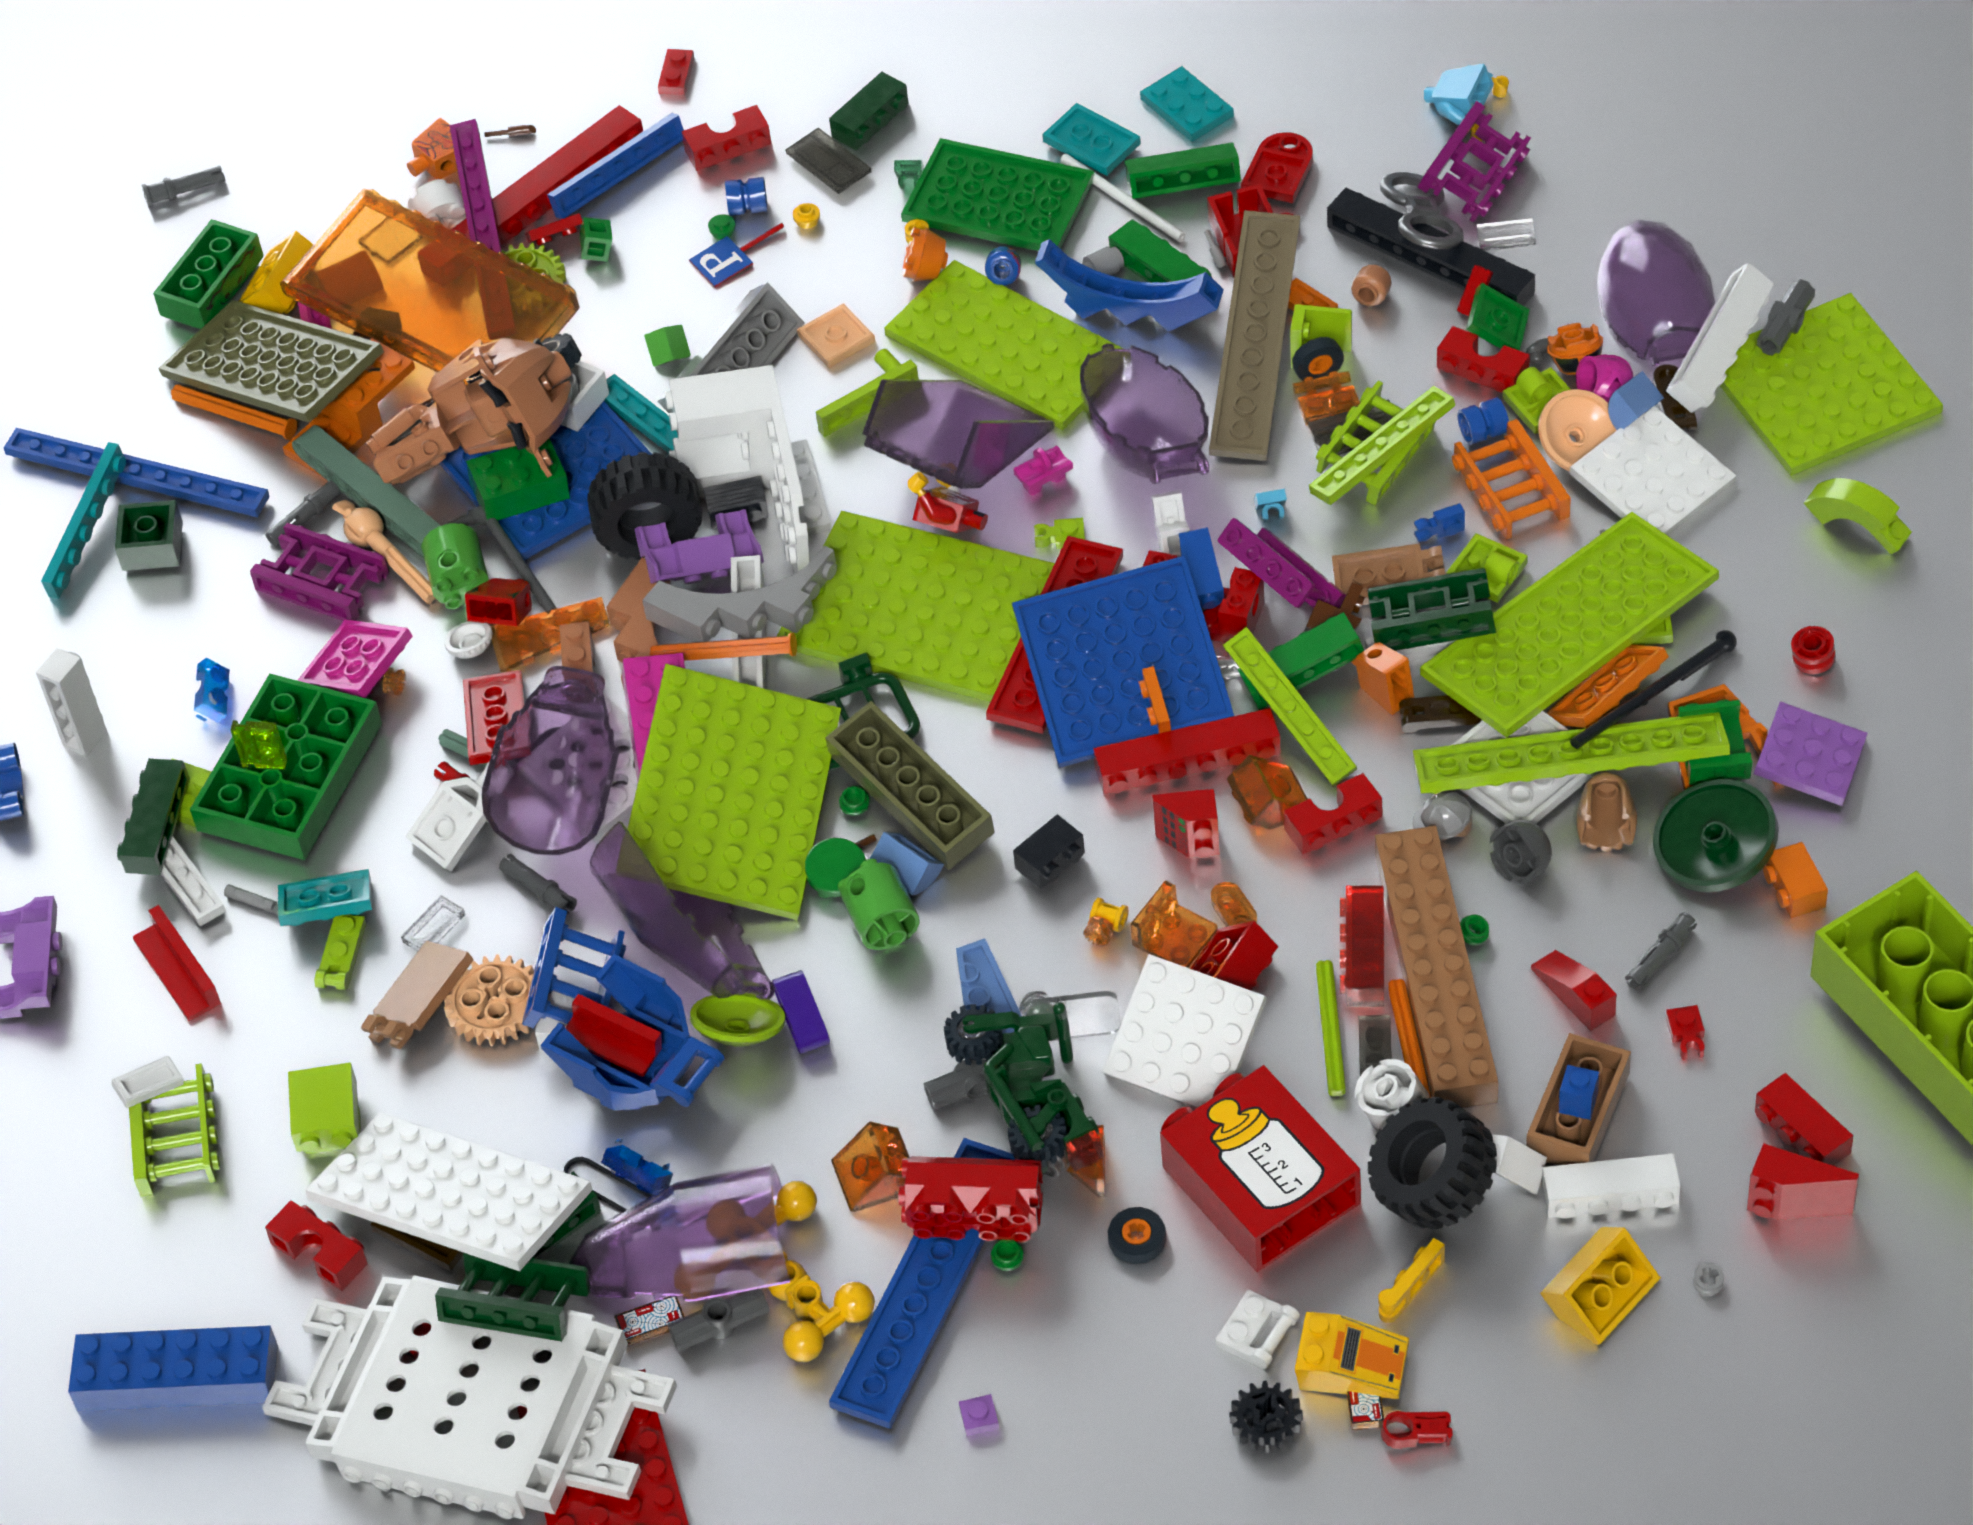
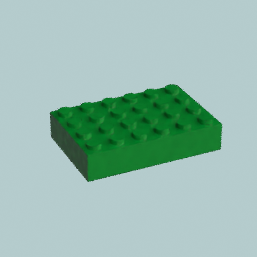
M269 673L190 808L197 831L306 860L382 725L376 701Z

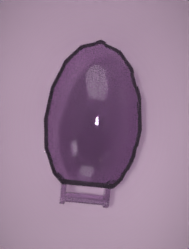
M1636 219L1614 232L1601 258L1597 281L1601 312L1608 327L1612 328L1614 334L1617 335V340L1625 348L1629 347L1637 353L1638 358L1650 361L1652 366H1658L1659 362L1685 358L1715 304L1710 274L1692 243L1663 222Z
M1113 344L1102 345L1101 351L1093 355L1088 353L1080 367L1083 410L1093 435L1103 450L1120 467L1143 478H1149L1152 484L1160 483L1162 479L1188 474H1208L1209 462L1202 449L1208 437L1209 416H1207L1204 410L1205 404L1199 392L1185 376L1172 365L1166 367L1158 361L1159 356L1132 345L1130 349H1114Z

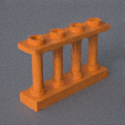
M1518 419L1507 422V435L1498 442L1471 452H1467L1460 441L1454 443V455H1452L1454 468L1457 472H1462L1469 491L1475 492L1481 509L1484 512H1488L1494 529L1497 532L1500 531L1506 540L1512 538V523L1546 510L1553 511L1559 521L1570 517V496ZM1507 450L1509 452L1513 451L1517 457L1513 461L1480 472L1475 464L1477 461ZM1519 470L1526 471L1530 476V479L1496 492L1488 484L1490 481ZM1532 490L1540 491L1544 499L1507 512L1501 504L1503 501Z

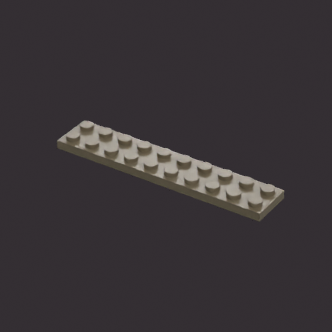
M1244 210L1209 455L1267 461L1300 228V216Z

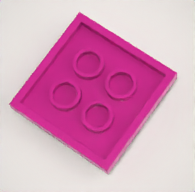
M345 619L297 681L366 698L383 674L388 671L393 661L404 650L413 635L406 627Z

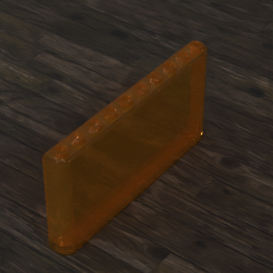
M365 188L356 195L280 282L284 295L369 338L381 342L437 373L479 339L485 344L500 338L530 341L531 343L536 338H539L541 342L550 336L553 338L556 334H559L580 309L576 292L571 286L567 284L562 285L545 273L539 274L531 270L525 263H517L509 259L502 252L488 249L480 241L474 242L466 238L461 232L446 228L437 220L432 221L425 218L417 210H409L394 199L389 200L381 196L376 190ZM465 378L463 381H464L465 385H468V383H467V381H466V378Z

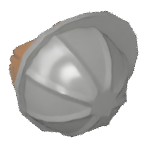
M1440 792L1427 799L1417 809L1413 816L1412 825L1414 829L1436 825L1439 839L1442 841L1457 836L1465 837L1472 829V809L1468 800L1460 794Z

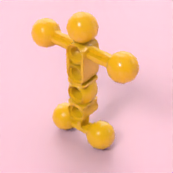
M791 1181L783 1185L778 1191L776 1205L755 1221L746 1218V1212L741 1204L733 1199H720L712 1203L707 1210L706 1226L711 1234L717 1238L730 1240L705 1259L690 1257L682 1261L675 1273V1285L683 1295L688 1298H701L709 1294L714 1288L716 1274L739 1258L758 1278L764 1280V1283L774 1297L781 1301H787V1306L790 1309L794 1308L796 1316L802 1320L791 1324L784 1332L782 1340L783 1349L786 1354L796 1362H809L816 1359L822 1352L824 1337L845 1321L848 1323H860L868 1319L875 1305V1297L867 1285L861 1282H848L840 1286L836 1291L833 1301L834 1306L829 1309L823 1303L820 1286L810 1279L801 1264L794 1260H788L787 1254L784 1251L780 1252L778 1244L768 1235L785 1221H803L809 1218L815 1211L817 1204L816 1193L810 1185L803 1181ZM766 1258H771V1259L768 1260V1261H762V1260H764V1259H766ZM785 1279H792L788 1282H783ZM808 1299H812V1300H813V1301L807 1302V1303L803 1302V1301L808 1300Z

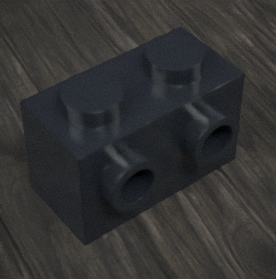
M1058 814L1013 850L1015 869L1040 889L1049 882L1055 881L1063 870L1069 865L1077 863L1085 853L1083 834Z

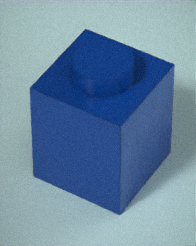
M1567 1065L1559 1091V1113L1591 1120L1599 1090L1598 1071Z

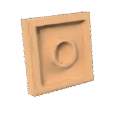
M844 303L797 329L798 336L828 368L876 342L875 335Z

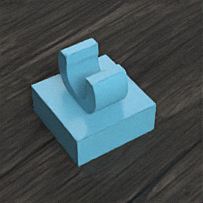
M1285 488L1255 494V510L1263 509L1261 517L1264 522L1269 520L1268 510L1275 509L1278 512L1279 519H1283L1285 512L1282 505H1285L1287 500Z

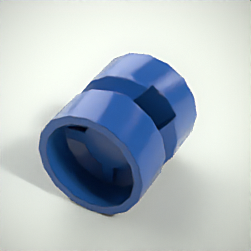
M764 177L748 178L746 183H743L741 179L725 181L729 216L744 215L746 210H750L752 214L768 212Z
M1498 397L1481 402L1479 408L1476 405H1472L1457 412L1460 431L1464 440L1469 445L1486 440L1487 435L1493 438L1507 433L1509 418L1502 401Z

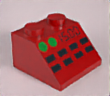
M1214 789L1152 795L1155 836L1188 858H1207L1220 855Z

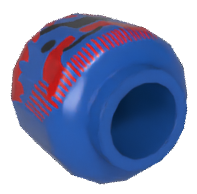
M1000 246L988 254L985 261V273L992 283L1007 286L1018 278L1021 272V259L1014 249Z

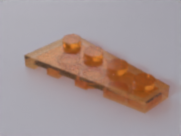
M602 597L561 607L549 612L546 611L527 616L517 627L498 624L491 626L493 632L491 641L500 672H509L521 664L525 667L536 662L535 657L548 651L552 654L561 650L559 625L589 621L591 634L610 626Z

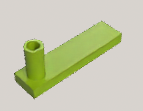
M887 349L879 350L874 360L886 373L817 410L815 413L818 431L826 437L919 386L917 365L911 359L901 364Z

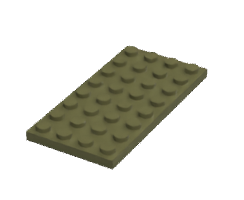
M232 300L168 358L158 370L162 377L309 423L330 402L334 401L349 384L353 383L366 368L374 364L375 360L384 353L381 344L375 341Z

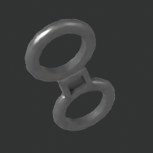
M1409 172L1388 174L1380 181V191L1392 202L1404 206L1408 212L1398 221V230L1404 238L1414 244L1431 249H1450L1457 247L1463 241L1462 228L1455 221L1439 214L1438 206L1445 199L1443 189L1436 196L1433 194L1435 190L1430 188L1428 192L1431 196L1428 197L1411 196L1401 193L1393 186L1408 184L1418 187L1423 178L1422 175ZM1411 225H1435L1446 230L1450 235L1446 237L1428 236L1418 232Z

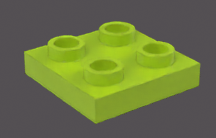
M1530 367L1518 376L1516 385L1503 390V399L1534 434L1539 433L1540 414L1545 405L1557 394L1571 389L1552 367L1542 372L1536 367Z
M1476 533L1446 574L1485 568L1490 590V597L1488 599L1498 603L1527 565L1528 556Z

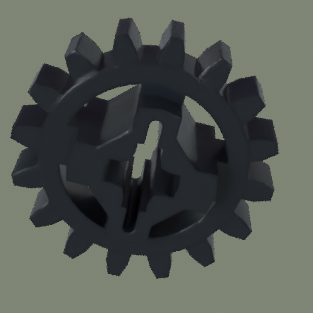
M1263 1381L1262 1388L1258 1389L1251 1383L1249 1384V1393L1240 1390L1238 1392L1239 1401L1232 1400L1231 1402L1232 1412H1229V1418L1232 1424L1233 1435H1240V1444L1242 1445L1250 1441L1252 1451H1256L1259 1445L1264 1446L1266 1453L1270 1452L1272 1445H1276L1279 1450H1283V1441L1286 1440L1289 1443H1293L1294 1433L1301 1432L1303 1410L1300 1409L1299 1398L1292 1399V1390L1290 1388L1282 1392L1278 1382L1273 1388H1268L1267 1381Z

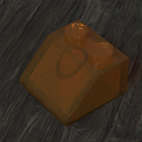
M1248 755L1226 778L1232 789L1233 797L1239 802L1244 812L1245 820L1252 826H1260L1270 830L1284 825L1283 811L1308 799L1291 767L1253 755Z
M869 1121L831 1159L850 1211L857 1212L898 1198L899 1186H904L905 1178H902L903 1158L910 1157L897 1127Z

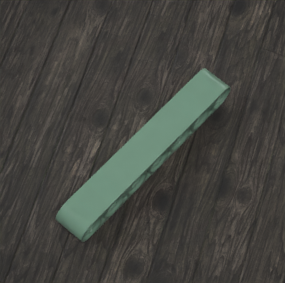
M313 425L292 442L295 453L327 481H333L340 491L359 507H367L376 511L383 520V526L419 556L423 557L421 545L424 537L433 529L441 526L392 485L384 483L376 472L319 426Z

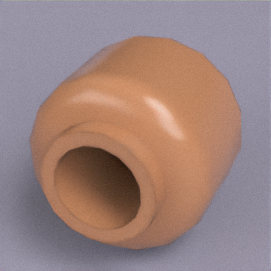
M1378 265L1364 266L1358 271L1351 286L1352 295L1356 301L1367 307L1380 305L1390 291L1392 285L1391 277L1383 267Z

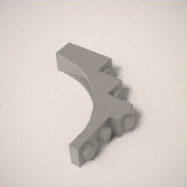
M823 546L812 561L797 573L779 582L750 591L725 594L701 593L677 588L659 580L642 600L646 619L694 642L709 641L718 634L721 626L750 639L757 631H761L764 628L767 620L797 633L804 624L806 625L810 622L813 616L811 600L818 596L822 586L827 580H831L837 571L834 550Z

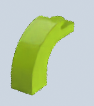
M1834 478L1823 481L1816 485L1803 503L1822 524L1834 519L1843 518L1862 525L1879 541L1889 554L1898 552L1912 533L1896 515L1900 507L1892 499L1878 489L1857 480Z

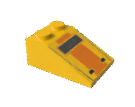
M1306 1312L1295 1364L1299 1389L1337 1394H1348L1347 1391L1377 1395L1381 1398L1399 1399L1410 1342L1409 1338L1339 1314Z

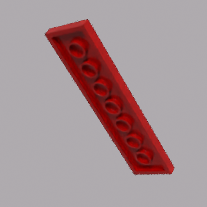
M1067 536L1040 595L1115 575L1123 558V549ZM1020 637L987 708L986 719L1043 734L1047 725L1022 638Z

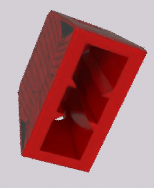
M492 578L466 592L467 621L517 627L532 609L529 582L523 579Z

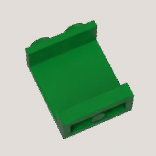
M1720 700L1716 703L1708 704L1691 703L1678 707L1677 717L1719 712L1730 744V755L1691 759L1684 762L1689 785H1696L1716 779H1751L1753 761L1751 752H1746L1739 720L1740 700Z

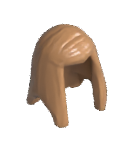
M1603 772L1594 775L1583 789L1577 810L1578 835L1581 845H1586L1592 850H1596L1598 847H1600L1602 852H1610L1612 849L1620 850L1624 844L1631 845L1634 841L1637 812L1626 781L1616 774Z

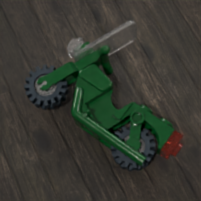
M1032 991L1026 994L1020 1003L1019 1010L1023 1015L1022 1017L1013 1011L995 1013V1011L990 1009L987 1012V1007L981 1005L978 1010L976 1004H970V1010H966L964 1005L960 1007L961 1013L958 1014L954 1010L951 1013V1018L947 1017L945 1021L946 1026H944V1036L949 1055L952 1058L955 1056L956 1061L959 1063L965 1059V1064L970 1066L972 1060H976V1064L981 1065V1059H986L983 1070L988 1096L1008 1127L1010 1149L1016 1160L1041 1161L1044 1174L1048 1170L1046 1161L1050 1160L1052 1165L1057 1163L1056 1155L1062 1159L1066 1153L1067 1162L1074 1171L1092 1166L1103 1158L1098 1127L1091 1116L1087 1117L1083 1112L1084 1106L1080 1097L1076 1093L1072 1095L1065 1082H1062L1061 1079L1042 1080L1043 1077L1055 1074L1054 1059L1049 1041H1059L1061 1060L1063 1063L1069 1064L1073 1061L1072 1038L1112 1034L1119 1030L1121 1019L1118 998L1115 993L1099 991L1048 997L1043 991ZM1013 1028L1015 1031L1002 1034V1029Z

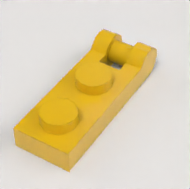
M1433 1238L1426 1247H1420L1414 1256L1411 1266L1407 1270L1403 1269L1399 1272L1394 1281V1286L1391 1289H1384L1379 1293V1318L1383 1322L1392 1323L1396 1321L1445 1262V1244Z

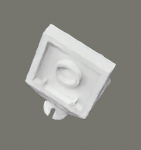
M488 762L487 767L476 781L469 777L442 782L405 836L449 871L453 870L485 822L503 830L507 826L503 799L497 796L496 793L509 774L492 762Z

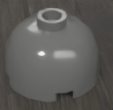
M1521 820L1510 822L1496 829L1490 837V843L1493 842L1494 851L1490 853L1491 860L1496 870L1508 881H1512L1514 878L1517 882H1520L1519 884L1523 885L1543 874L1551 861V843L1546 833L1532 822Z

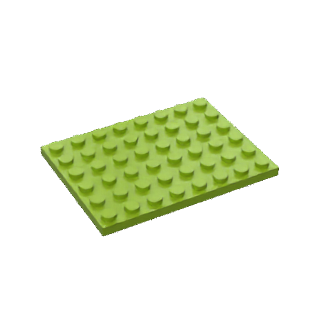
M841 510L823 545L834 550L837 571L831 580H827L822 586L818 596L811 600L813 616L810 622L806 625L804 624L797 633H794L797 640V653L836 663L866 653L871 663L872 672L890 673L902 680L991 702L1021 637L1012 603L1040 595L1055 563ZM781 626L776 637L788 636L792 631Z
M665 664L616 876L797 920L807 879L805 860L814 844L832 756L828 751L825 737L838 727L841 708Z

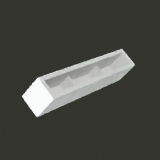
M1750 262L1731 274L1666 389L1667 393L1691 413L1700 407L1706 408L1713 402L1716 397L1714 391L1726 379L1727 375L1725 372L1736 361L1738 348L1747 341L1749 337L1747 334L1748 330L1758 321L1760 317L1758 315L1759 310L1770 300L1768 294L1774 283Z
M760 555L731 557V593L764 587ZM765 626L761 631H757L752 638H764ZM732 632V640L747 639L735 632ZM766 655L732 658L733 681L766 689Z

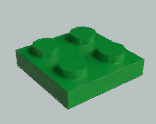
M1481 283L1475 291L1466 330L1500 349L1506 345L1520 351L1530 309Z

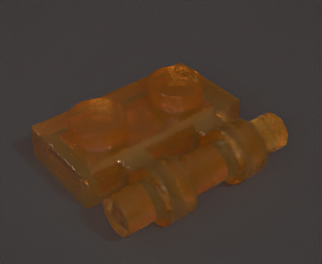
M1333 371L1329 372L1328 376L1315 379L1312 376L1303 378L1302 382L1292 384L1295 395L1306 393V396L1298 397V407L1306 426L1346 417L1352 406L1358 407L1360 401L1354 386H1341V384L1351 382L1349 371L1342 373ZM1327 387L1331 388V390L1324 391L1320 393H1317L1316 391L1318 389H1323Z

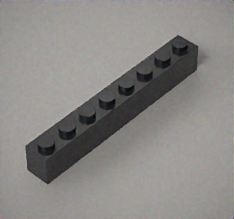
M1345 187L1327 207L1328 228L1457 288L1465 290L1474 265H1479L1493 272L1488 286L1517 303L1525 306L1535 294V274L1529 270L1518 267L1503 258L1494 256L1464 241L1457 247L1450 249H1431L1414 244L1404 238L1398 230V221L1404 215L1403 213L1370 199L1359 192ZM1411 225L1418 232L1428 236H1449V234L1431 225Z

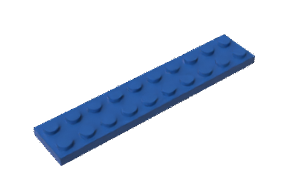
M963 1138L954 1158L1016 1160L1012 1153L967 1138ZM972 1228L966 1231L965 1238L961 1240H952L947 1237L921 1239L915 1235L913 1236L829 1400L830 1408L889 1429L892 1428L985 1240L979 1238V1231Z

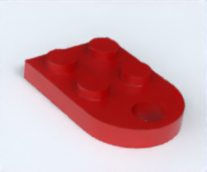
M1291 132L1276 133L1267 137L1259 145L1241 182V188L1261 184L1267 198L1294 203L1313 163L1311 143L1305 137ZM1292 144V145H1295L1296 147H1294V148H1285L1284 146H1285V145Z

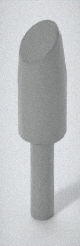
M1206 230L1204 233L1211 247L1209 251L1215 264L1220 269L1227 265L1220 246L1215 244L1210 231Z

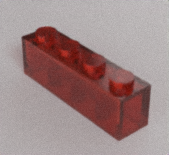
M1384 885L1346 886V898H1340V917H1346V924H1340V942H1346V949H1340V968H1346V975H1340V994H1346V1007H1384Z

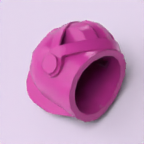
M1607 354L1585 356L1577 366L1576 386L1577 389L1590 391L1600 396L1609 404L1612 394L1634 378L1633 371L1629 363L1620 356Z

